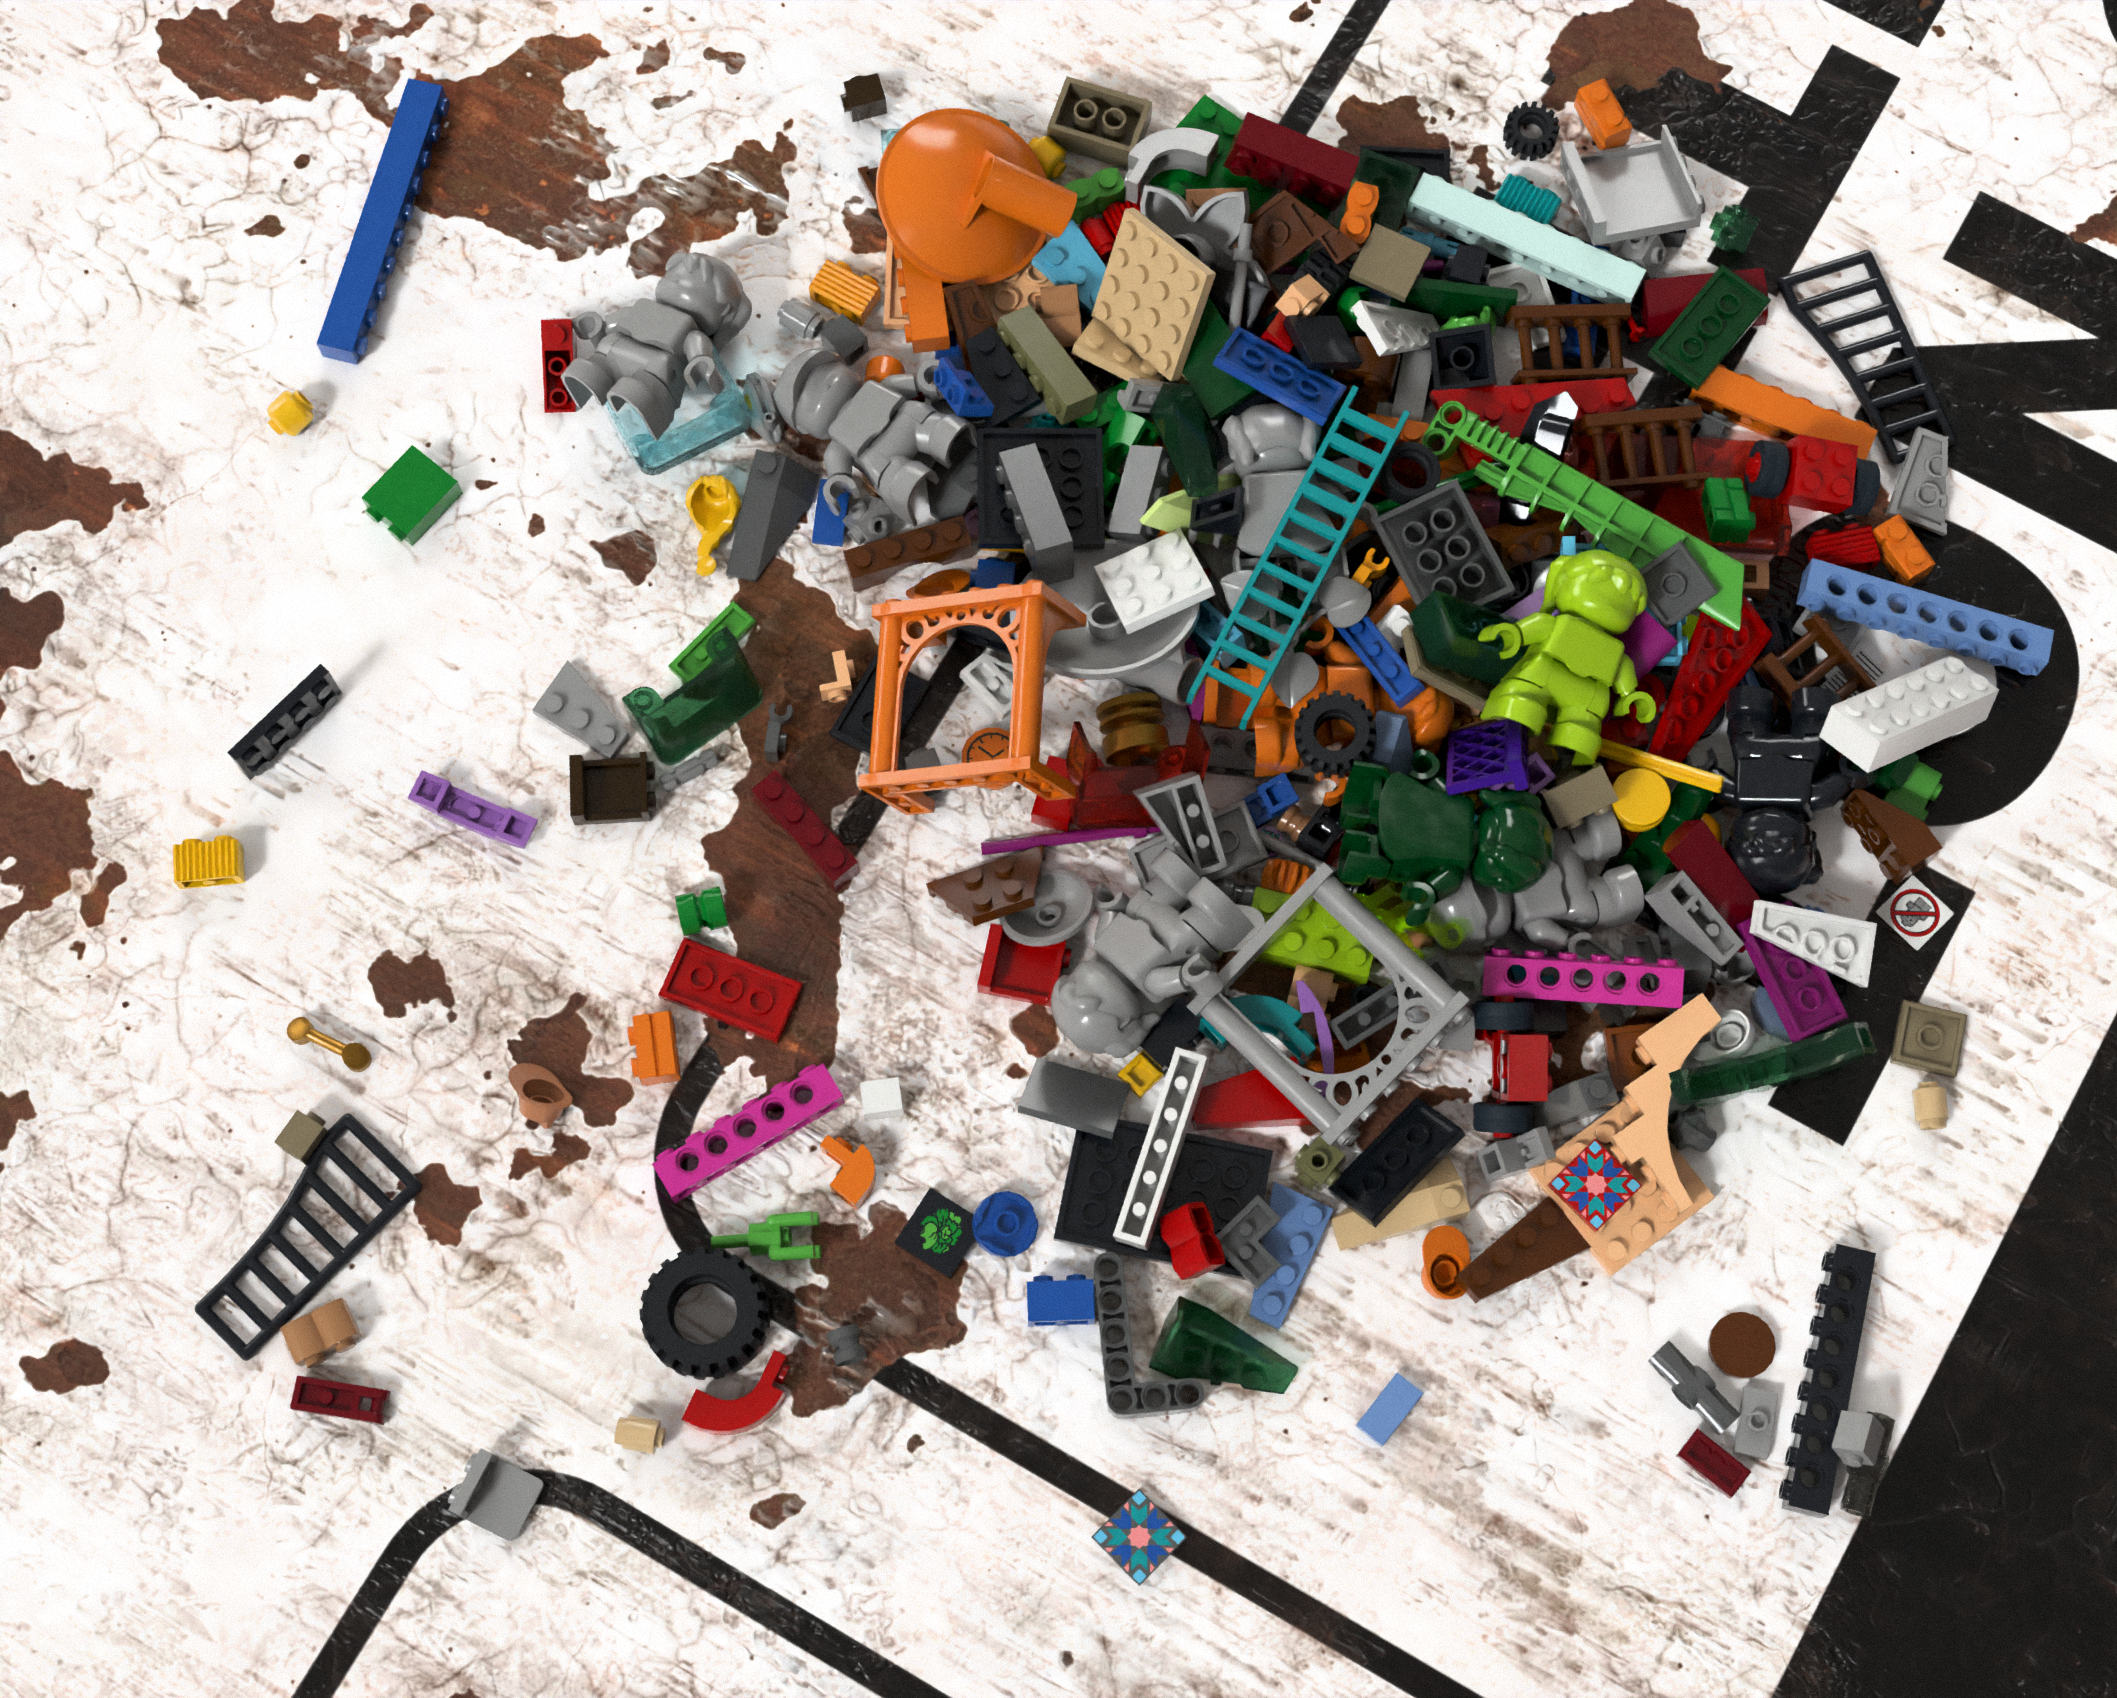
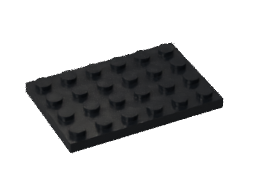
M1119 1119L1112 1139L1076 1129L1053 1241L1172 1265L1171 1249L1161 1236L1160 1217L1187 1203L1203 1201L1211 1215L1214 1233L1217 1235L1257 1195L1264 1200L1273 1150L1187 1133L1149 1249L1146 1251L1116 1241L1113 1234L1150 1125ZM1226 1258L1224 1265L1208 1272L1246 1280Z

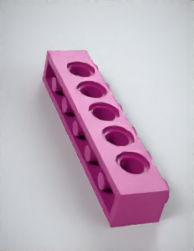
M1494 947L1491 953L1485 952L1482 995L1682 1008L1685 969L1683 965H1677L1676 959L1658 958L1657 963H1644L1643 957L1624 956V961H1613L1611 956L1606 954H1591V959L1577 958L1578 954L1574 952H1558L1557 957L1544 956V951L1525 950L1524 955L1511 954V949ZM1516 964L1523 966L1526 970L1525 977L1518 981L1510 979L1507 975L1509 967ZM1546 967H1554L1558 970L1559 977L1556 981L1547 983L1541 979V971ZM1577 970H1589L1592 973L1591 981L1585 985L1577 984L1573 980ZM1613 971H1620L1625 975V981L1619 987H1612L1606 982L1607 976ZM1647 973H1653L1659 979L1658 984L1652 989H1645L1640 985L1641 977Z
M822 1063L816 1067L815 1064L804 1068L799 1072V1078L790 1083L783 1081L775 1085L770 1090L771 1094L760 1100L757 1097L748 1101L742 1106L743 1110L732 1117L728 1114L714 1122V1128L705 1133L698 1131L690 1135L685 1140L686 1144L676 1150L669 1148L656 1157L657 1161L652 1163L674 1203H677L844 1104L843 1095L825 1065ZM803 1090L810 1091L813 1094L811 1101L805 1104L798 1103L795 1100L796 1095ZM780 1107L785 1110L781 1119L773 1121L767 1118L770 1109ZM745 1124L756 1126L755 1133L750 1137L739 1135L740 1128ZM722 1140L728 1143L727 1149L721 1154H713L710 1151L712 1144L716 1141ZM689 1157H695L699 1160L697 1168L693 1171L682 1169L684 1160Z

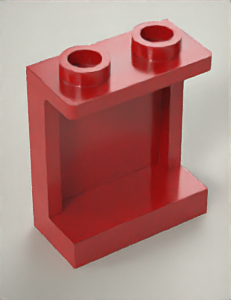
M991 923L977 984L978 993L1051 1007L1050 999L1054 984L1061 976L1062 967L1068 968L1071 959L1072 949H1067V940L1049 946L1023 945L1007 936L1003 930V925Z

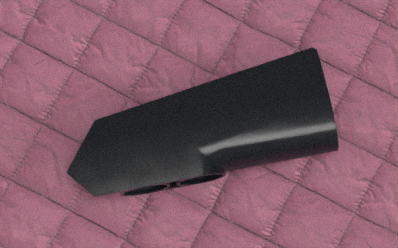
M1568 391L1535 403L1519 436L1520 444L1523 445L1528 442L1561 462L1564 461L1579 409ZM1494 489L1480 519L1481 524L1495 526L1507 522L1513 526L1532 525V516L1528 512L1531 503L1509 496L1502 498L1497 495L1498 489Z

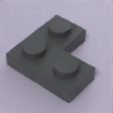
M1259 1195L1216 1235L1223 1248L1225 1258L1256 1290L1281 1267V1264L1259 1243L1281 1221V1218Z

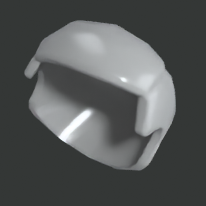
M1745 950L1743 953L1736 952L1723 966L1712 960V973L1710 977L1724 986H1735L1754 975L1756 968L1747 950Z

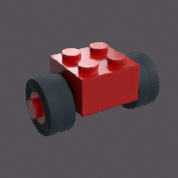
M1799 434L1786 442L1785 445L1766 440L1757 441L1747 459L1744 487L1751 496L1775 499L1779 495V504L1832 514L1842 512L1865 516L1873 508L1878 496L1880 468L1874 461L1857 458L1858 445Z
M1494 995V1000L1475 1001L1474 1026L1477 1029L1497 1030V1032H1492L1491 1097L1498 1099L1497 1102L1474 1103L1473 1128L1479 1132L1493 1133V1137L1512 1138L1513 1133H1527L1533 1129V1106L1529 1103L1509 1101H1548V1094L1552 1091V1077L1548 1074V1061L1552 1059L1553 1048L1551 1041H1548V1035L1533 1032H1510V1030L1533 1029V1002L1514 1001V996Z

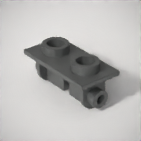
M1686 398L1683 399L1682 403L1677 400L1674 403L1678 407L1700 405ZM1713 410L1710 415L1702 412L1703 417L1692 424L1693 427L1690 428V432L1692 433L1695 424L1700 425L1701 428L1697 434L1698 438L1714 446L1717 443L1723 446L1728 436L1723 430L1725 427L1731 430L1733 426L1727 423L1729 417Z

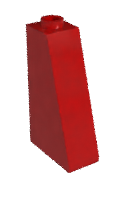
M1295 1056L1290 1057L1293 1062L1299 1065ZM1257 1069L1202 1087L1191 1119L1194 1130L1313 1124Z

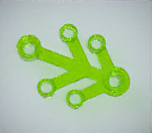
M1389 881L1388 885L1369 896L1363 893L1353 894L1411 950L1416 952L1423 961L1425 959L1423 951L1413 945L1405 929L1436 937L1439 943L1448 949L1457 948L1465 941L1466 931L1457 922H1448L1440 925L1425 921L1424 924L1419 926L1407 925L1405 919L1408 911L1416 903L1412 900L1405 901L1389 911L1377 908L1378 905L1393 895L1400 896L1401 892L1394 890V882ZM1450 929L1457 930L1459 936L1456 941L1449 939L1448 931Z

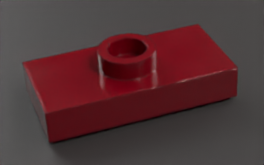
M1698 1428L1676 1454L1677 1458L1729 1499L1734 1496L1752 1472Z

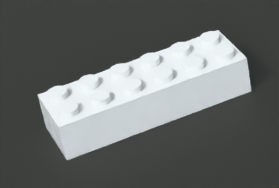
M1950 655L1832 705L1819 737L1869 773L1985 721L1999 689L1990 684L1985 677L1976 674L1966 667L1960 659Z

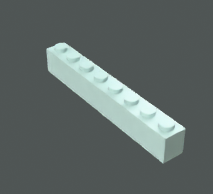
M1424 172L1408 202L1406 217L1467 244L1475 245L1481 250L1487 251L1508 262L1516 263L1526 270L1543 275L1551 281L1604 304L1630 303L1631 306L1646 273V269L1641 268L1633 261H1625L1612 255L1606 249L1593 247L1584 243L1582 239L1576 236H1568L1557 231L1551 225L1541 224L1528 218L1521 212H1514L1502 207L1494 200H1486L1479 197L1469 189L1459 188L1447 183L1439 176H1431Z

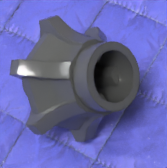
M1691 1104L1685 1111L1675 1110L1668 1117V1127L1670 1128L1668 1138L1677 1150L1690 1148L1705 1153L1714 1144L1717 1132L1708 1124L1705 1110L1702 1108L1698 1110L1696 1105Z

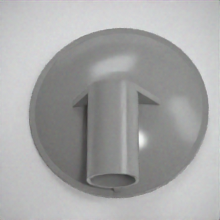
M1107 539L1105 540L1104 549H1073L1074 578L1047 586L1060 593L1063 598L1073 603L1075 607L1087 615L1086 627L1055 632L1048 647L1045 669L1052 673L1075 679H1117L1149 693L1157 694L1159 697L1181 706L1188 705L1189 703L1186 702L1188 692L1199 674L1204 661L1197 656L1186 653L1184 643L1196 627L1200 615L1201 602L1127 634L1096 574L1094 566L1143 544ZM1033 572L1028 573L1020 584H1026L1027 580L1035 579ZM1016 610L1010 611V623L1015 619ZM1013 633L1014 639L1017 640V633Z

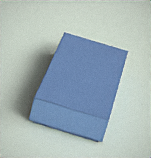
M1396 1373L1356 1424V1427L1382 1447L1424 1393L1399 1373Z

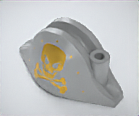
M754 372L746 375L741 398V413L746 423L773 446L782 443L785 420L782 418L774 399L776 387L770 381Z

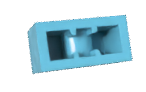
M1206 599L1201 601L1199 619L1190 637L1198 647L1209 655L1227 619ZM1233 626L1227 639L1247 650L1243 633ZM1220 651L1216 660L1220 661L1219 666L1224 671L1238 659V657L1226 651Z

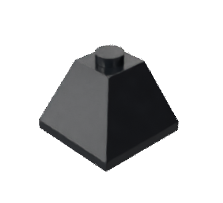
M1490 323L1429 333L1434 390L1492 387L1497 385Z

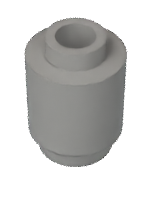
M792 298L790 301L785 300L777 313V316L780 317V325L804 339L808 337L814 340L822 330L825 319L820 316V312L796 298Z

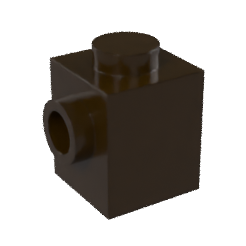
M878 73L868 76H855L843 82L844 94L840 95V100L844 113L850 112L852 122L887 114L886 97Z

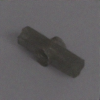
M1871 1411L1865 1413L1873 1414L1885 1429L1875 1466L1862 1464L1861 1467L1847 1465L1846 1473L1849 1475L1840 1509L1846 1513L1869 1518L1871 1515L1878 1485L1882 1483L1889 1464L1887 1451L1896 1421L1888 1415Z

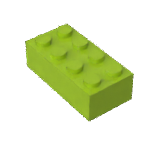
M1256 887L1251 907L1260 911L1266 923L1292 895ZM1312 900L1255 961L1295 970L1298 964L1333 973V980L1363 985L1367 983L1373 954L1317 901ZM1376 915L1380 920H1382V916Z

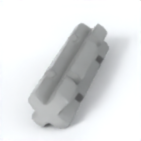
M707 749L700 753L701 756L699 758L695 756L673 768L674 772L668 771L660 775L659 781L666 792H670L678 788L677 784L682 783L683 785L703 774L704 769L708 768L710 770L717 766L719 759L712 749Z

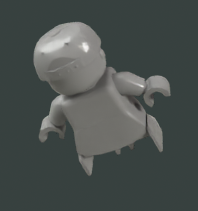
M819 347L806 350L786 365L776 385L774 399L782 418L798 434H810L821 440L831 439L823 456L828 480L823 486V494L830 511L834 515L839 516L841 511L840 504L837 501V497L840 494L849 492L853 495L854 499L861 498L856 483L851 479L852 466H854L868 478L890 510L915 527L918 523L910 506V500L918 483L924 477L935 484L938 483V476L931 468L936 461L946 468H950L949 450L956 436L977 448V432L971 422L963 417H958L955 413H940L926 403L910 400L918 397V392H922L923 396L927 399L940 401L936 385H930L934 380V371L938 368L940 360H929L923 363L917 371V377H915L914 373L889 375L880 383L868 380L864 384L856 370L851 366H847L841 355L826 348Z
M1610 810L1599 816H1595L1594 813L1582 818L1584 823L1570 830H1566L1565 827L1561 829L1554 828L1552 830L1554 858L1546 875L1527 891L1516 894L1499 893L1496 888L1478 884L1473 879L1468 868L1459 891L1432 906L1426 922L1434 939L1444 950L1450 952L1467 953L1478 951L1482 946H1491L1497 939L1504 936L1511 923L1515 933H1526L1528 939L1535 946L1557 954L1560 951L1577 953L1575 947H1585L1592 934L1586 932L1578 933L1570 938L1568 936L1569 932L1563 927H1578L1590 930L1595 926L1596 928L1607 930L1634 922L1644 908L1643 888L1635 869L1630 864L1610 869L1603 876L1590 878L1586 864L1593 860L1600 861L1617 856L1621 850V832L1613 811ZM1579 969L1575 973L1583 974L1589 972V970Z

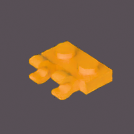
M1374 548L1367 552L1364 562L1351 578L1368 588V590L1372 585L1371 581L1380 580L1385 575L1390 560L1386 557L1381 564H1374L1372 562L1376 551Z

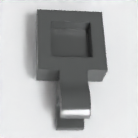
M771 703L769 707L770 721H768L764 753L766 761L779 762L780 752H786L788 734L783 733V727L792 721L794 713L792 705H788L787 713L784 716H778L775 714L776 704Z

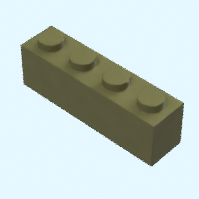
M1028 305L999 317L996 333L1036 393L1046 404L1048 412L1055 416L1061 425L1092 413L1098 394L1032 306Z

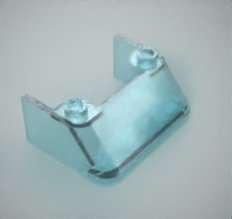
M714 345L713 361L724 380L725 392L712 399L709 412L663 434L658 441L647 434H639L631 438L608 400L604 404L608 419L629 458L644 474L651 476L661 474L745 432L750 427L752 422L750 409Z

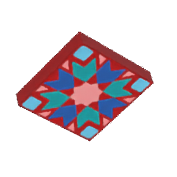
M1594 1139L1547 1186L1594 1232H1597L1643 1185Z

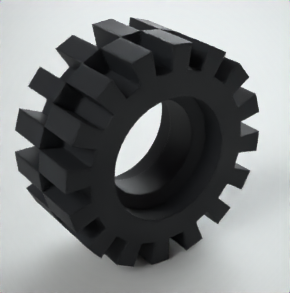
M1532 101L1531 107H1528V103L1523 102L1521 108L1517 105L1513 108L1512 112H1509L1503 130V141H1506L1505 147L1507 150L1512 147L1511 154L1514 157L1517 153H1520L1521 160L1525 161L1527 155L1530 156V161H1535L1537 155L1540 159H1543L1546 153L1550 154L1552 152L1560 126H1558V117L1553 118L1555 112L1552 109L1546 112L1547 105L1542 104L1541 108H1538L1537 102ZM1524 124H1534L1542 130V136L1536 139L1527 138L1521 134L1520 127Z

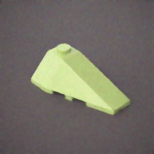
M1237 473L1223 474L1218 476L1215 480L1216 483L1210 486L1204 481L1188 493L1185 489L1163 496L1139 520L1143 525L1165 532H1172L1181 528L1185 537L1188 538L1192 500L1236 486H1242V479ZM1197 533L1196 541L1213 544L1214 535L1212 533ZM1223 535L1221 544L1227 543L1234 536Z

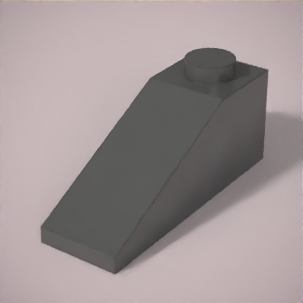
M1608 1070L1552 1090L1548 1094V1101H1526L1524 1103H1529L1533 1106V1129L1546 1126L1549 1131L1610 1110L1619 1102V1098Z

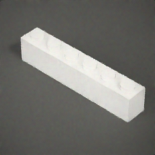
M1179 1047L1175 1048L1113 1237L1118 1242L1146 1251L1149 1249L1210 1065L1207 1056Z

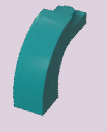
M1245 995L1229 999L1261 1032L1268 1033L1279 1039L1303 1065L1313 1058L1316 1050L1314 1046L1315 1041L1306 1030L1298 1029L1303 1015L1291 1005L1276 998L1263 995ZM1204 1017L1200 1019L1199 1030L1220 1052L1230 1045Z

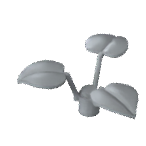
M1252 570L1233 572L1221 579L1220 584L1231 611L1251 577ZM1262 573L1254 588L1277 598L1279 591L1276 584L1271 578ZM1342 576L1329 578L1320 586L1317 597L1319 603L1324 608L1320 609L1298 628L1270 681V685L1278 698L1289 709L1294 707L1297 702L1312 691L1319 678V669L1313 658L1303 652L1294 653L1299 637L1326 613L1329 622L1334 627L1347 628L1357 624L1365 616L1371 605V593L1365 586ZM1249 597L1240 614L1254 621H1259L1268 611L1270 615V628L1286 635L1291 625L1284 624L1278 627L1276 625L1275 610ZM1269 640L1268 647L1271 654L1267 660L1272 661L1280 645Z

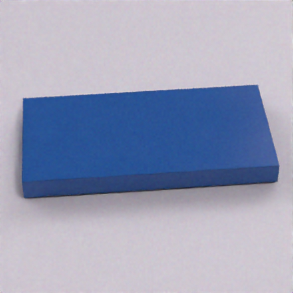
M1239 326L1234 330L1212 364L1322 427L1347 388L1318 370H1307L1304 362Z

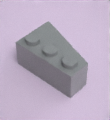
M1191 771L1132 791L1180 858L1199 877L1228 867L1199 774Z

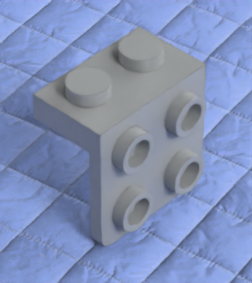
M480 1448L478 1454L473 1453L464 1469L467 1475L462 1484H457L453 1488L448 1499V1503L451 1504L448 1510L509 1542H513L518 1538L544 1488V1482Z

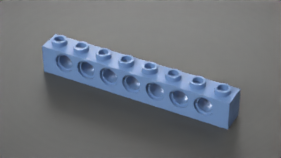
M1815 558L1811 559L1802 573L1796 602L1797 605L1804 606L1813 612L1831 614L1843 621L1861 623L1873 630L1891 632L1903 639H1914L1927 643V645L1933 648L1948 649L1964 657H1974L1987 661L1994 666H2004L2017 670L2024 675L2038 676L2049 663L2054 630Z

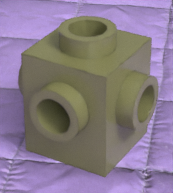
M1319 1134L1310 1146L1307 1144L1302 1146L1294 1160L1297 1161L1295 1172L1298 1173L1296 1176L1298 1181L1310 1190L1316 1187L1319 1191H1322L1326 1185L1331 1188L1342 1175V1171L1339 1169L1345 1163L1346 1154L1337 1147L1327 1144ZM1315 1164H1321L1322 1166H1321V1167H1315L1314 1165H1315Z

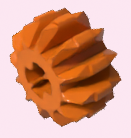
M1279 858L1267 860L1261 874V888L1293 895L1314 871L1308 868L1307 865H1301L1298 862Z

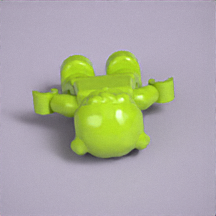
M1600 549L1584 551L1575 556L1561 555L1552 561L1546 577L1544 601L1539 612H1534L1513 624L1500 623L1487 626L1478 636L1480 642L1493 641L1497 634H1499L1504 640V648L1499 652L1501 659L1514 656L1520 646L1530 645L1526 654L1501 678V682L1490 692L1480 719L1506 718L1516 721L1530 728L1527 734L1529 737L1540 736L1545 722L1551 723L1553 726L1545 745L1562 746L1576 751L1571 762L1574 766L1590 765L1596 762L1603 744L1600 733L1602 731V721L1609 709L1610 686L1615 694H1620L1613 705L1614 716L1630 713L1629 706L1633 702L1637 708L1636 718L1640 723H1648L1653 720L1656 714V704L1648 693L1636 692L1635 688L1638 687L1634 663L1624 653V643L1611 636L1627 631L1635 617L1640 615L1647 606V586L1638 569L1625 558ZM1558 609L1561 615L1552 616L1553 612Z

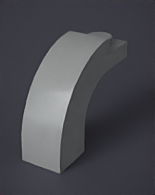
M1182 127L1161 130L1141 140L1128 154V171L1124 179V186L1127 187L1126 200L1138 204L1143 194L1144 185H1149L1156 175L1166 170L1183 169L1206 177L1218 157L1219 135L1201 129Z

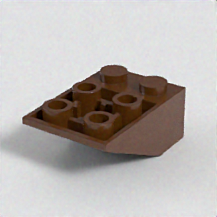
M1854 789L1839 808L1842 811L1841 816L1847 826L1856 830L1861 837L1860 842L1863 848L1869 854L1875 856L1880 863L1879 867L1883 875L1889 880L1892 879L1896 886L1925 868L1943 848L1924 821L1863 789Z

